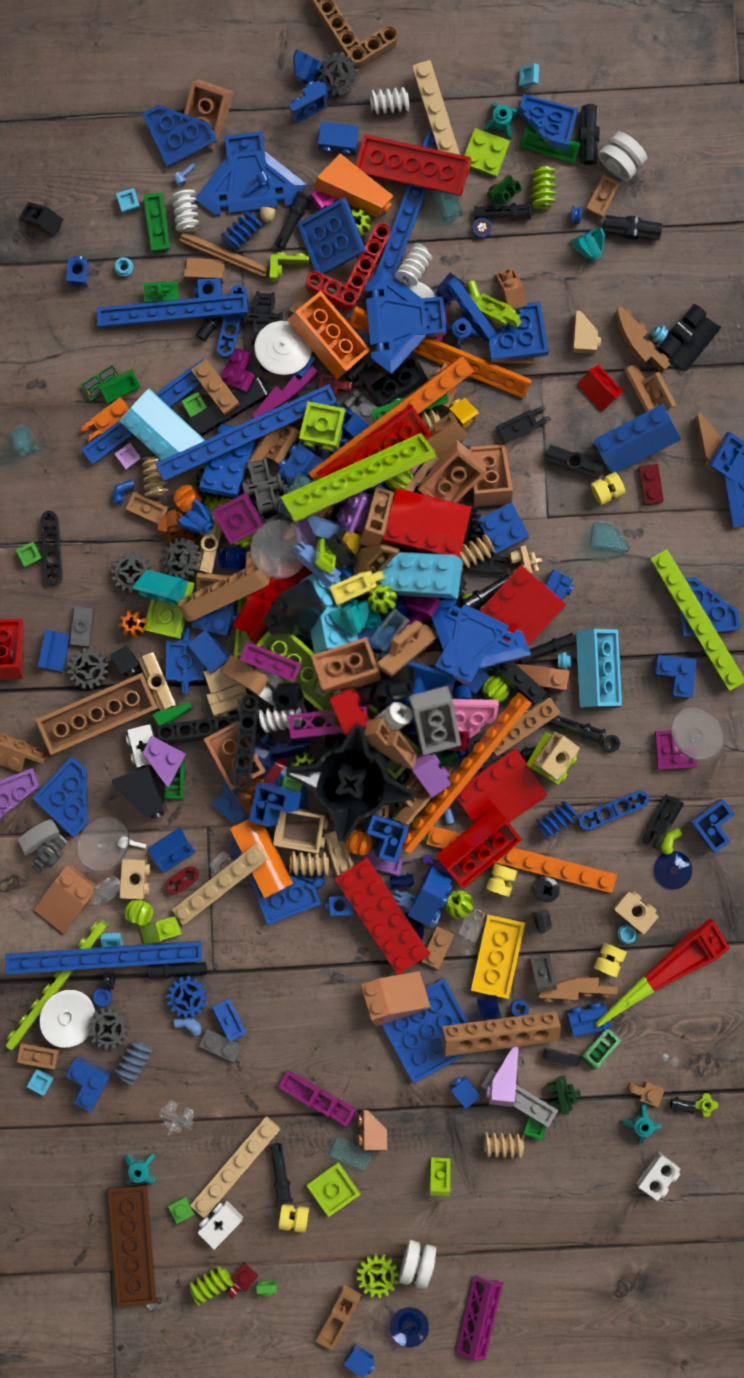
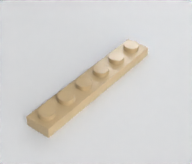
M431 60L412 65L437 150L460 155Z
M259 843L255 844L172 909L173 913L182 925L187 924L270 858Z
M265 1116L190 1206L205 1219L281 1128L268 1116Z

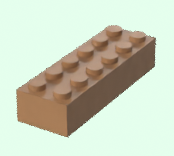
M141 673L36 719V722L50 755L55 756L160 709L148 685L145 674Z

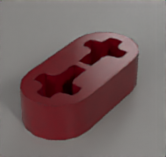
M278 758L266 776L264 783L274 784L287 763Z
M188 866L169 878L165 884L167 892L178 894L196 882L199 878L198 869L194 866ZM187 870L195 872L193 880L188 878L184 881L183 877L187 875ZM172 880L174 883L179 880H181L182 882L177 886V891L175 889H170V886L172 885Z

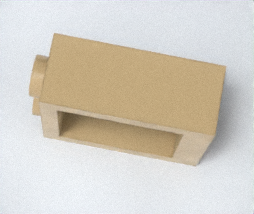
M300 807L297 812L280 811L273 846L319 853L320 848L325 846L326 837H323V830H327L329 818H326V812ZM287 813L320 818L316 844L283 838Z

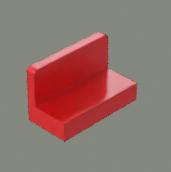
M599 364L589 370L577 383V386L601 411H604L624 392Z
M250 595L236 618L233 627L247 632L249 640L257 643L266 627L263 618L272 607L271 603Z

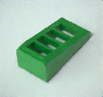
M185 703L155 712L152 715L158 725L161 726L172 723L194 709V706L191 703Z
M183 759L180 768L176 772L180 773V776H174L172 780L180 781V784H170L169 787L165 786V799H184L185 759ZM169 789H180V792H169Z
M610 1029L603 1030L582 1053L580 1058L591 1069L597 1070L622 1040ZM607 1036L613 1043L610 1044L604 1037ZM602 1042L608 1049L605 1050L599 1043ZM595 1048L602 1053L601 1056L594 1051ZM590 1054L597 1060L596 1062L589 1057Z

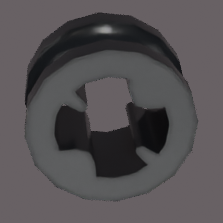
M608 735L603 739L602 747L607 752L617 751L620 747V740L615 735ZM612 738L614 739L613 742H616V746L610 749L608 748L609 745H606V741H610Z
M112 972V974L104 973V989L110 987L111 990H114L115 972Z

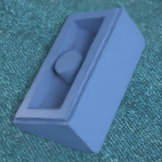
M311 514L306 516L316 536L327 539L334 533L341 536L343 528L335 522Z

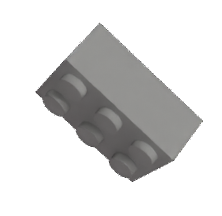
M447 686L409 697L417 737L423 755L461 745L453 700Z

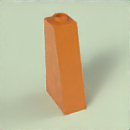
M339 154L322 171L314 185L316 190L338 200L346 198L349 205L377 218L382 213L386 214L392 207L393 195L342 154Z

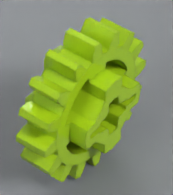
M375 1253L373 1259L368 1255L367 1262L361 1261L362 1267L357 1269V1272L360 1273L357 1275V1280L361 1281L359 1283L360 1288L365 1287V1294L370 1291L372 1298L375 1294H378V1297L381 1298L382 1293L388 1296L389 1289L395 1290L393 1284H398V1279L395 1277L399 1276V1271H394L397 1265H391V1257L385 1260V1254L378 1258L377 1253ZM388 1269L390 1270V1273H391V1278H390V1280H389L388 1277L386 1276V1273H387V1270H388ZM365 1272L370 1276L368 1282L365 1279ZM374 1273L377 1275L381 1273V1278H374Z

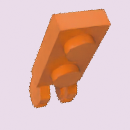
M120 397L90 419L91 421L84 424L79 431L83 434L93 426L98 429L87 437L86 440L90 443L117 423L129 410V407Z

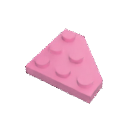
M452 699L458 731H469V739L481 731L480 728L488 723L492 724L497 719L498 700Z

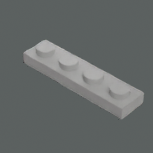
M491 1069L481 1086L487 1089V1086L491 1085L497 1073ZM516 1085L515 1103L513 1106L549 1127L558 1110Z

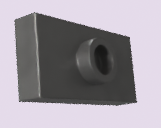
M74 607L70 645L90 647L94 609Z

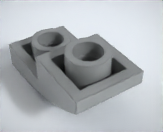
M49 819L23 834L18 839V843L24 855L39 850L42 847V843L60 836V833L53 819Z

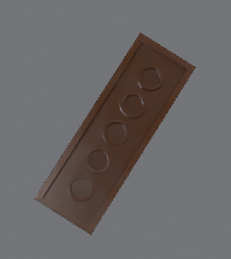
M147 1184L109 1187L108 1200L117 1307L154 1304L157 1302Z

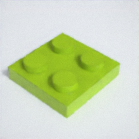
M475 128L464 156L472 158L471 169L497 178L510 141Z
M339 1161L306 1184L328 1217L361 1194Z

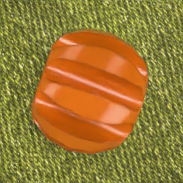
M188 484L180 486L173 496L175 504L185 513L191 509L195 499L202 503L201 495L193 486Z
M131 609L126 611V617L121 614L119 619L123 620V623L118 624L119 630L125 628L122 633L124 636L128 637L132 633V638L138 637V631L142 634L145 631V628L141 626L146 623V618L140 619L142 613L138 610L133 615ZM134 620V622H136V626H132L131 629V626H129L128 623Z
M355 828L345 843L346 849L353 854L366 855L373 847V836L367 834L361 828Z

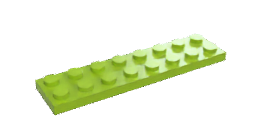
M420 433L281 496V500L295 522L304 519L312 513L319 512L332 504L339 503L345 498L357 495L359 492L369 487H374L380 482L392 479L402 472L411 470L413 467L427 463L435 458L436 454Z

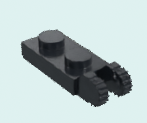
M545 406L532 411L529 410L497 425L496 429L503 444L517 439L551 421L550 416H546L537 422L534 418L535 415L546 410Z
M491 553L490 559L484 555V562L477 558V565L471 561L470 568L468 569L463 565V570L507 574V569L495 568L493 563L494 561L507 563L509 558L496 556Z
M666 794L647 826L648 829L642 842L649 844L654 836V832L658 834L653 841L652 847L656 850L659 849L684 803Z

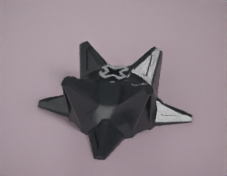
M358 723L353 725L345 740L338 733L327 734L320 760L317 763L287 768L286 772L287 777L313 790L315 797L324 806L325 810L332 814L337 839L339 842L344 843L348 841L360 819L372 815L381 809L384 804L411 801L415 797L414 791L388 776L387 768L391 759L374 746L368 748L363 725Z

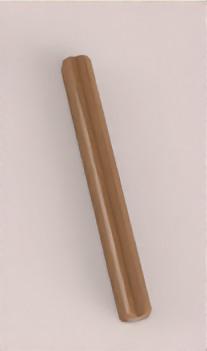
M183 232L180 236L181 243L256 275L265 277L268 273L269 268L194 235Z

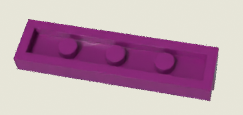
M359 706L360 710L364 708L367 714V707ZM334 709L288 715L291 739L344 733L340 723L334 724L330 721L336 714ZM315 716H322L326 720L323 725L314 726L311 723ZM302 718L307 722L304 727H293V719Z
M478 1275L473 1276L456 1350L457 1353L473 1361L486 1360L503 1286L502 1282L498 1280L488 1281ZM479 1283L485 1285L481 1295L477 1289ZM476 1301L480 1307L477 1314H475L473 1309ZM472 1320L475 1325L473 1333L469 1329V1323ZM466 1340L469 1341L471 1346L469 1352L464 1350Z

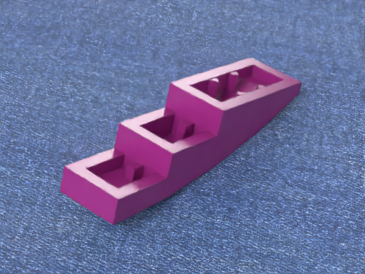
M311 366L301 380L293 376L283 390L275 386L252 417L256 418L284 405L285 402H291L297 396V393L304 391L318 376V370Z
M287 1070L278 1086L307 1106L315 1108L328 1117H332L346 1127H349L358 1110L290 1070Z

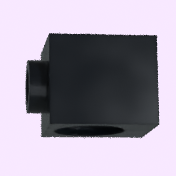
M128 645L110 654L121 675L127 674L129 677L138 672L137 668L140 665Z
M300 682L278 684L272 692V700L277 710L299 709L305 700Z

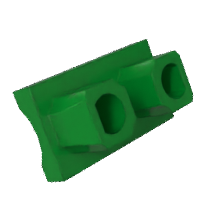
M178 281L143 283L145 303L179 300Z

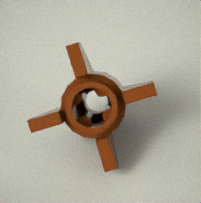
M176 509L167 512L157 525V532L166 534V545H170V541L182 536L188 539L194 538L193 532L177 523L178 519L183 517L184 514Z
M255 778L248 790H238L237 800L242 804L249 816L257 783H264L265 779Z

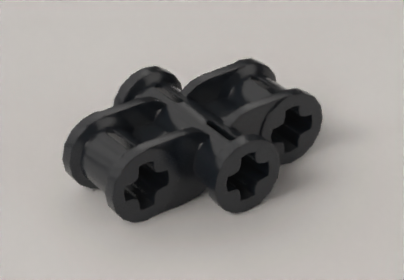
M256 291L254 311H249V314L244 315V326L248 324L253 325L251 339L253 346H255L258 333L266 325L283 321V312L274 313L275 292L266 294Z

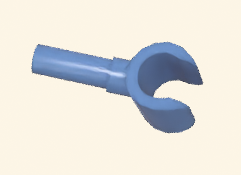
M194 163L190 164L184 171L175 174L174 182L178 187L183 186L187 182L185 176L195 167Z

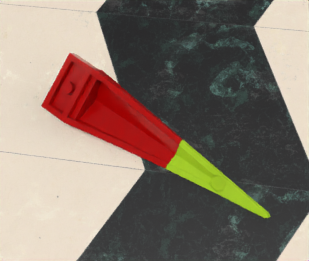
M709 918L696 930L692 929L595 1025L600 1027L643 998L673 981L716 961L728 951L730 947L714 920Z

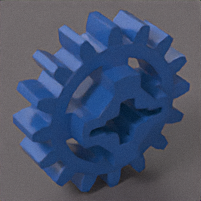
M188 975L185 980L181 976L180 982L173 981L175 987L169 986L168 989L171 993L167 994L166 997L171 998L167 1005H173L171 1011L177 1010V1016L184 1013V1017L187 1018L191 1013V1016L195 1017V1011L202 1013L200 1007L207 1006L204 1000H208L209 996L204 995V993L208 991V988H202L204 982L197 983L198 977L191 980V975ZM188 984L195 986L197 989L190 988ZM180 986L181 993L175 997L176 990ZM186 992L188 995H192L190 1001L183 998ZM200 997V1002L195 1007L194 1001L196 998ZM178 1004L186 1006L187 1009L181 1008Z

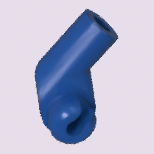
M132 479L115 486L111 499L116 505H121L124 502V492L135 488Z

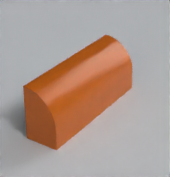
M248 819L230 828L242 854L259 843L270 858L252 872L264 898L293 884L265 826L250 822Z

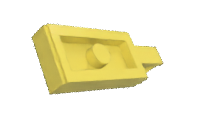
M364 571L329 588L336 605H340L370 592L371 589L373 590L377 587L376 583L385 579L381 571L374 574L371 571Z

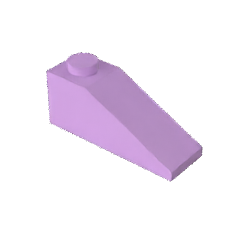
M512 1047L491 1085L487 1086L486 1098H489V1104L512 1107L515 1103L518 1047Z

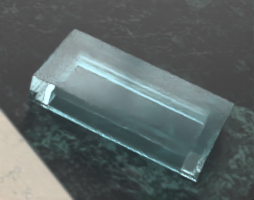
M338 1136L330 1152V1156L363 1171L366 1170L373 1154L371 1151H361L360 1146Z

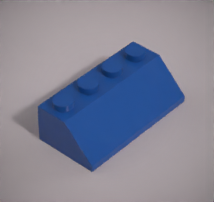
M661 404L593 440L610 472L617 473L682 439L666 406Z
M382 652L380 660L383 657H385L387 653ZM413 661L408 662L404 666L415 667V678L422 679L426 691L447 686L451 695L455 679L435 670V668Z

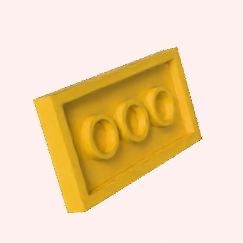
M487 914L471 991L509 999L525 922Z

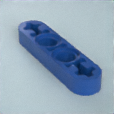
M456 278L451 279L446 284L447 289L483 339L489 343L497 335L495 330L463 285Z
M235 285L230 291V295L238 293L239 290L242 291V294L246 293L248 295L246 288L242 285ZM243 315L238 317L224 316L217 344L218 354L222 358H230L235 350ZM228 326H233L236 329L235 334L228 336L225 334V329ZM223 338L233 340V342L229 341L228 347L231 350L227 351L226 354L221 349V347L226 345V340H222Z
M635 791L581 814L578 824L582 829L591 830L647 806L649 796L644 791ZM638 794L644 796L643 804L636 802L633 804L635 808L632 809L628 798L631 797V801L638 798ZM620 801H625L628 805L625 812H620L617 809V804ZM604 808L610 811L609 818L605 820L599 815L600 811ZM596 812V818L600 821L596 824V820L590 822L589 827L586 824H582L585 816L592 818L594 817L592 813Z

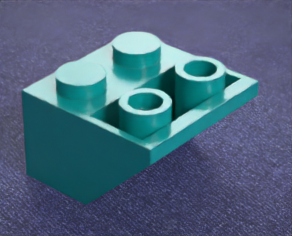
M146 570L134 584L133 589L139 591V595L148 599L160 600L164 603L175 605V602L178 603L184 598L188 581Z

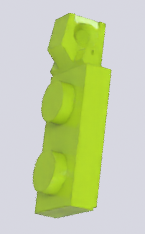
M482 293L475 302L486 318L499 324L507 325L509 323L511 326L518 328L522 323L519 318L520 316L516 314L511 305Z

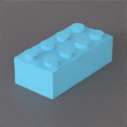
M399 552L381 571L385 579L379 581L377 585L382 584L383 587L388 585L393 588V592L396 595L458 599L463 561L456 555Z
M314 574L300 581L301 583L306 579L310 580L326 607L310 631L315 654L358 640L357 634L351 635L350 632H345L332 620L330 615L331 611L338 609L342 613L341 608L347 606L350 600L336 605L330 588ZM339 576L331 586L344 581L343 578Z

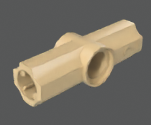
M211 515L214 525L213 529L208 534L204 533L201 540V555L198 557L201 563H197L199 570L196 571L212 574L217 551L220 547L219 542L222 529L214 515ZM208 540L215 541V546L212 549L205 547Z
M154 652L138 658L160 711L176 706ZM155 677L162 679V684L159 687H154L152 683Z

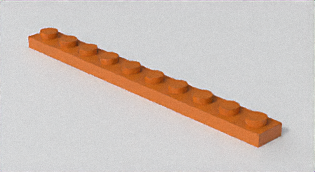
M356 307L349 325L369 334L367 311ZM425 337L413 350L414 353L442 365L444 363L449 365L462 355L474 370L469 376L521 398H525L532 381L529 378L430 337Z
M461 355L308 472L314 481L320 479L316 473L408 405L411 404L419 414L472 374L474 370L464 356Z
M518 693L511 699L510 704L499 714L497 720L487 729L482 739L474 745L473 750L462 760L457 770L450 775L449 782L451 785L438 793L426 805L420 816L413 821L402 846L404 851L409 854L413 852L532 703L522 694Z
M433 826L429 830L426 844L444 849L461 833ZM515 847L495 862L613 893L617 874Z

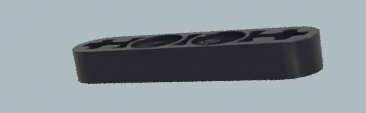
M45 511L41 516L44 577L47 583L59 585L63 580L60 522L55 512ZM49 515L55 518L51 525L56 530L45 531V528L49 529V523L45 521V519L49 518ZM51 533L56 535V541L53 544H49L46 541L47 535ZM52 552H55L58 556L57 561L54 563H50L47 559L48 555ZM48 566H59V568H54L55 574L59 575V578H56L54 582L49 578L53 573L51 568L48 569Z

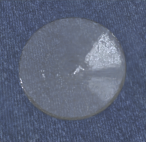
M273 520L263 524L255 532L251 542V556L257 568L265 575L273 578H287L299 572L304 566L293 552L294 546L299 541L306 545L308 542L302 530L295 524L285 520Z
M686 707L674 716L671 726L672 736L676 745L683 753L697 760H709L720 753L724 744V734L720 723L710 712L699 707Z
M109 816L100 817L90 822L81 832L77 843V854L82 865L91 871L103 872L119 864L129 847V833L126 826L119 819Z

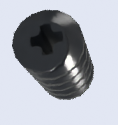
M543 876L534 881L532 891L540 901L552 902L559 896L560 887L554 879ZM545 885L549 887L548 893L543 892Z

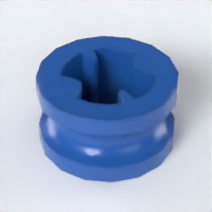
M572 206L570 223L577 222V224H580L582 207L577 209L575 206Z
M516 999L511 1005V1010L514 1016H524L528 1014L529 1007L523 999ZM519 1003L521 1006L525 1005V1008H523L524 1012L522 1013L519 1011L515 1012L514 1010Z

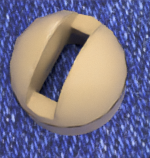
M261 207L260 218L264 222L272 221L275 216V209Z

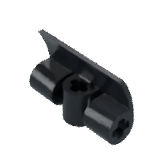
M693 304L682 319L670 330V334L658 347V351L665 354L669 361L687 371L718 333L721 326L708 319L706 312L700 306Z
M414 666L403 667L393 676L388 675L386 672H380L381 680L364 685L361 689H356L360 698L358 706L371 704L386 706L390 703V700L413 695L416 669Z

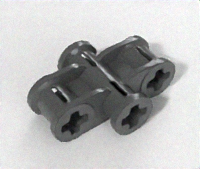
M266 457L255 462L247 461L252 482H242L244 493L246 492L248 497L256 496L260 515L272 510L279 511L274 490H284L280 473L270 478Z

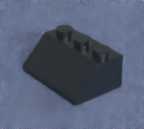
M413 351L393 374H390L376 362L358 374L364 388L378 408L390 404L397 398L405 397L428 381Z

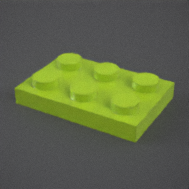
M188 581L184 597L192 594L195 583ZM151 600L144 625L145 631L181 639L186 618L179 609L178 603L175 602V605H170L160 600Z

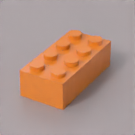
M321 291L295 311L287 320L336 379L370 351V348Z

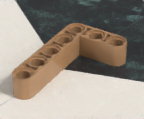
M309 0L341 52L345 53V57L351 56L350 62L356 61L354 69L363 68L396 47L398 31L395 27L385 26L360 42L333 0ZM325 8H330L332 10L329 13L323 12ZM334 24L342 25L340 28L333 27ZM387 35H392L394 38L392 40H387L385 37ZM346 39H350L352 41L350 44L343 43V41ZM376 45L378 48L371 50L369 46ZM360 55L362 58L355 60L353 56Z
M261 546L254 547L246 554V569L182 598L177 605L186 620L193 621L258 591L270 582V561Z

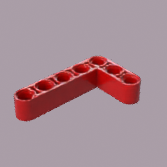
M378 223L374 227L365 245L366 252L360 255L346 285L320 272L312 271L306 278V290L313 295L321 291L331 304L343 310L351 311L354 309L388 241L391 232L389 226L385 223ZM377 232H383L385 237H379ZM375 248L377 253H371L368 249ZM366 264L368 265L369 269L364 270L361 268L360 265ZM317 280L319 284L314 286L309 281ZM357 280L361 285L355 286L352 281ZM333 288L336 293L330 294L327 292V289ZM351 297L353 302L348 303L344 298Z

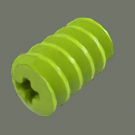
M547 166L535 167L532 173L534 178L532 180V192L534 193L532 195V207L542 210L552 208L550 204L556 202L554 198H550V196L556 195L555 191L550 190L556 187V184L551 183V181L556 180V177L551 175L556 172V169Z
M217 1266L218 1273L210 1270L211 1277L203 1274L204 1281L198 1277L196 1278L197 1285L192 1281L189 1282L191 1294L198 1306L200 1301L205 1303L207 1297L213 1298L214 1293L218 1295L221 1290H227V1285L233 1286L231 1276L226 1269Z

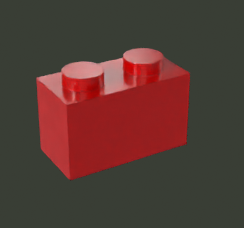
M348 688L328 697L345 735L349 734L355 723L362 724L363 727L367 726L365 720H368V716L364 708L360 710L358 706L360 698L356 690L352 692L351 688Z

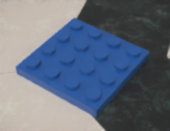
M445 978L425 987L431 1008L382 1024L413 1084L467 1055L445 1056L441 1042L442 1026L469 1023Z

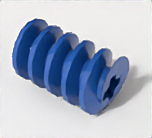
M245 211L243 213L244 218L238 217L239 224L236 222L232 223L234 229L228 227V234L225 232L221 233L223 241L234 253H236L234 247L241 249L240 242L247 244L246 236L250 239L253 238L250 233L251 231L257 234V226L262 229L264 228L252 213Z
M565 801L561 802L563 808L558 805L555 806L556 813L552 810L549 811L550 817L544 814V822L540 819L536 820L537 827L548 842V835L555 837L554 830L561 833V825L568 828L567 821L573 824L574 816L580 819L574 809Z

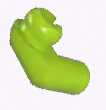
M475 280L467 282L466 285L470 297L476 302L480 297V293Z
M678 827L668 832L660 846L666 855L673 852L674 840L683 836Z

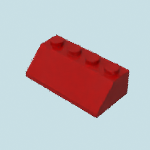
M494 807L439 852L436 857L462 889H464L522 841V839L503 814Z

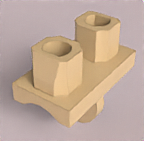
M526 545L519 547L516 551L509 554L511 564L521 562V565H525L531 572V565L534 572L539 571L538 564L542 563V558L536 559L535 552L529 553L528 556Z

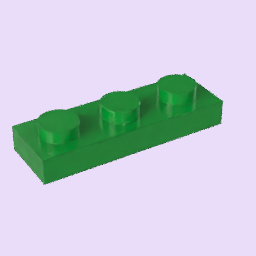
M526 127L520 147L575 163L580 143L570 140L567 151L548 146L534 129Z
M163 193L143 195L152 253L171 250Z

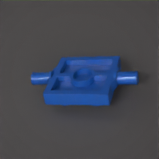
M237 600L193 620L191 627L229 636L231 626L238 617L235 609Z
M183 628L182 640L176 642L166 641V680L181 682L182 694H189V682L205 680V666L188 646L192 641L190 640V628Z

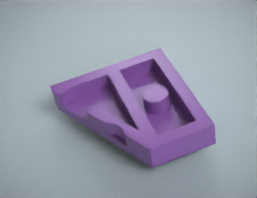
M153 736L150 737L142 752L154 771L164 782V785L169 787L186 754Z

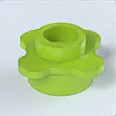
M704 1093L695 1102L696 1108L700 1109L705 1117H709L711 1112L718 1108V1102L713 1101L708 1093Z

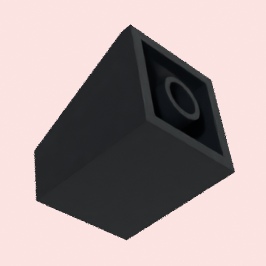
M306 579L280 593L263 618V622L271 635H308L326 607L311 581Z
M145 767L111 780L112 784L144 817L155 819L163 816L164 811L168 810L152 767Z

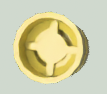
M616 472L605 476V480L599 479L590 484L592 492L601 506L610 502L612 497L618 498L626 494L624 485Z
M494 863L491 871L493 877L489 878L486 889L509 897L513 888L511 882L515 881L518 871Z
M604 942L600 950L602 956L597 958L594 968L617 977L621 969L619 963L624 961L627 952ZM608 954L615 957L614 962L607 959Z
M282 1204L278 1229L289 1231L293 1228L295 1232L306 1233L309 1208L298 1206L295 1209L293 1205ZM289 1216H295V1220L289 1219Z

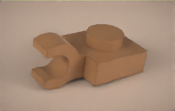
M646 1081L644 1086L630 1082L628 1088L630 1092L640 1095V1101L655 1107H659L665 1090Z

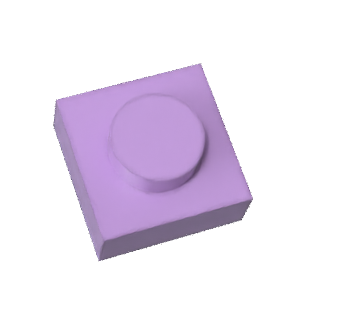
M131 443L115 453L126 470L142 460Z

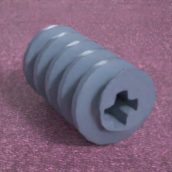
M139 1041L136 1043L130 1042L133 1049H126L129 1056H122L126 1062H119L118 1065L122 1069L114 1070L120 1079L131 1085H134L133 1080L138 1079L136 1073L142 1072L140 1066L146 1065L144 1059L150 1058L147 1052H153L151 1047Z

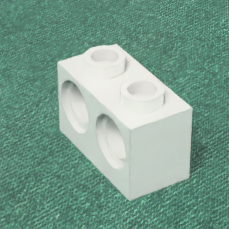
M658 1152L636 1184L640 1189L658 1201L660 1197H665L670 1183H674L678 1179L681 1169ZM663 1166H670V1170L668 1173H661V1168ZM651 1182H659L658 1187L656 1189H650L649 1186Z

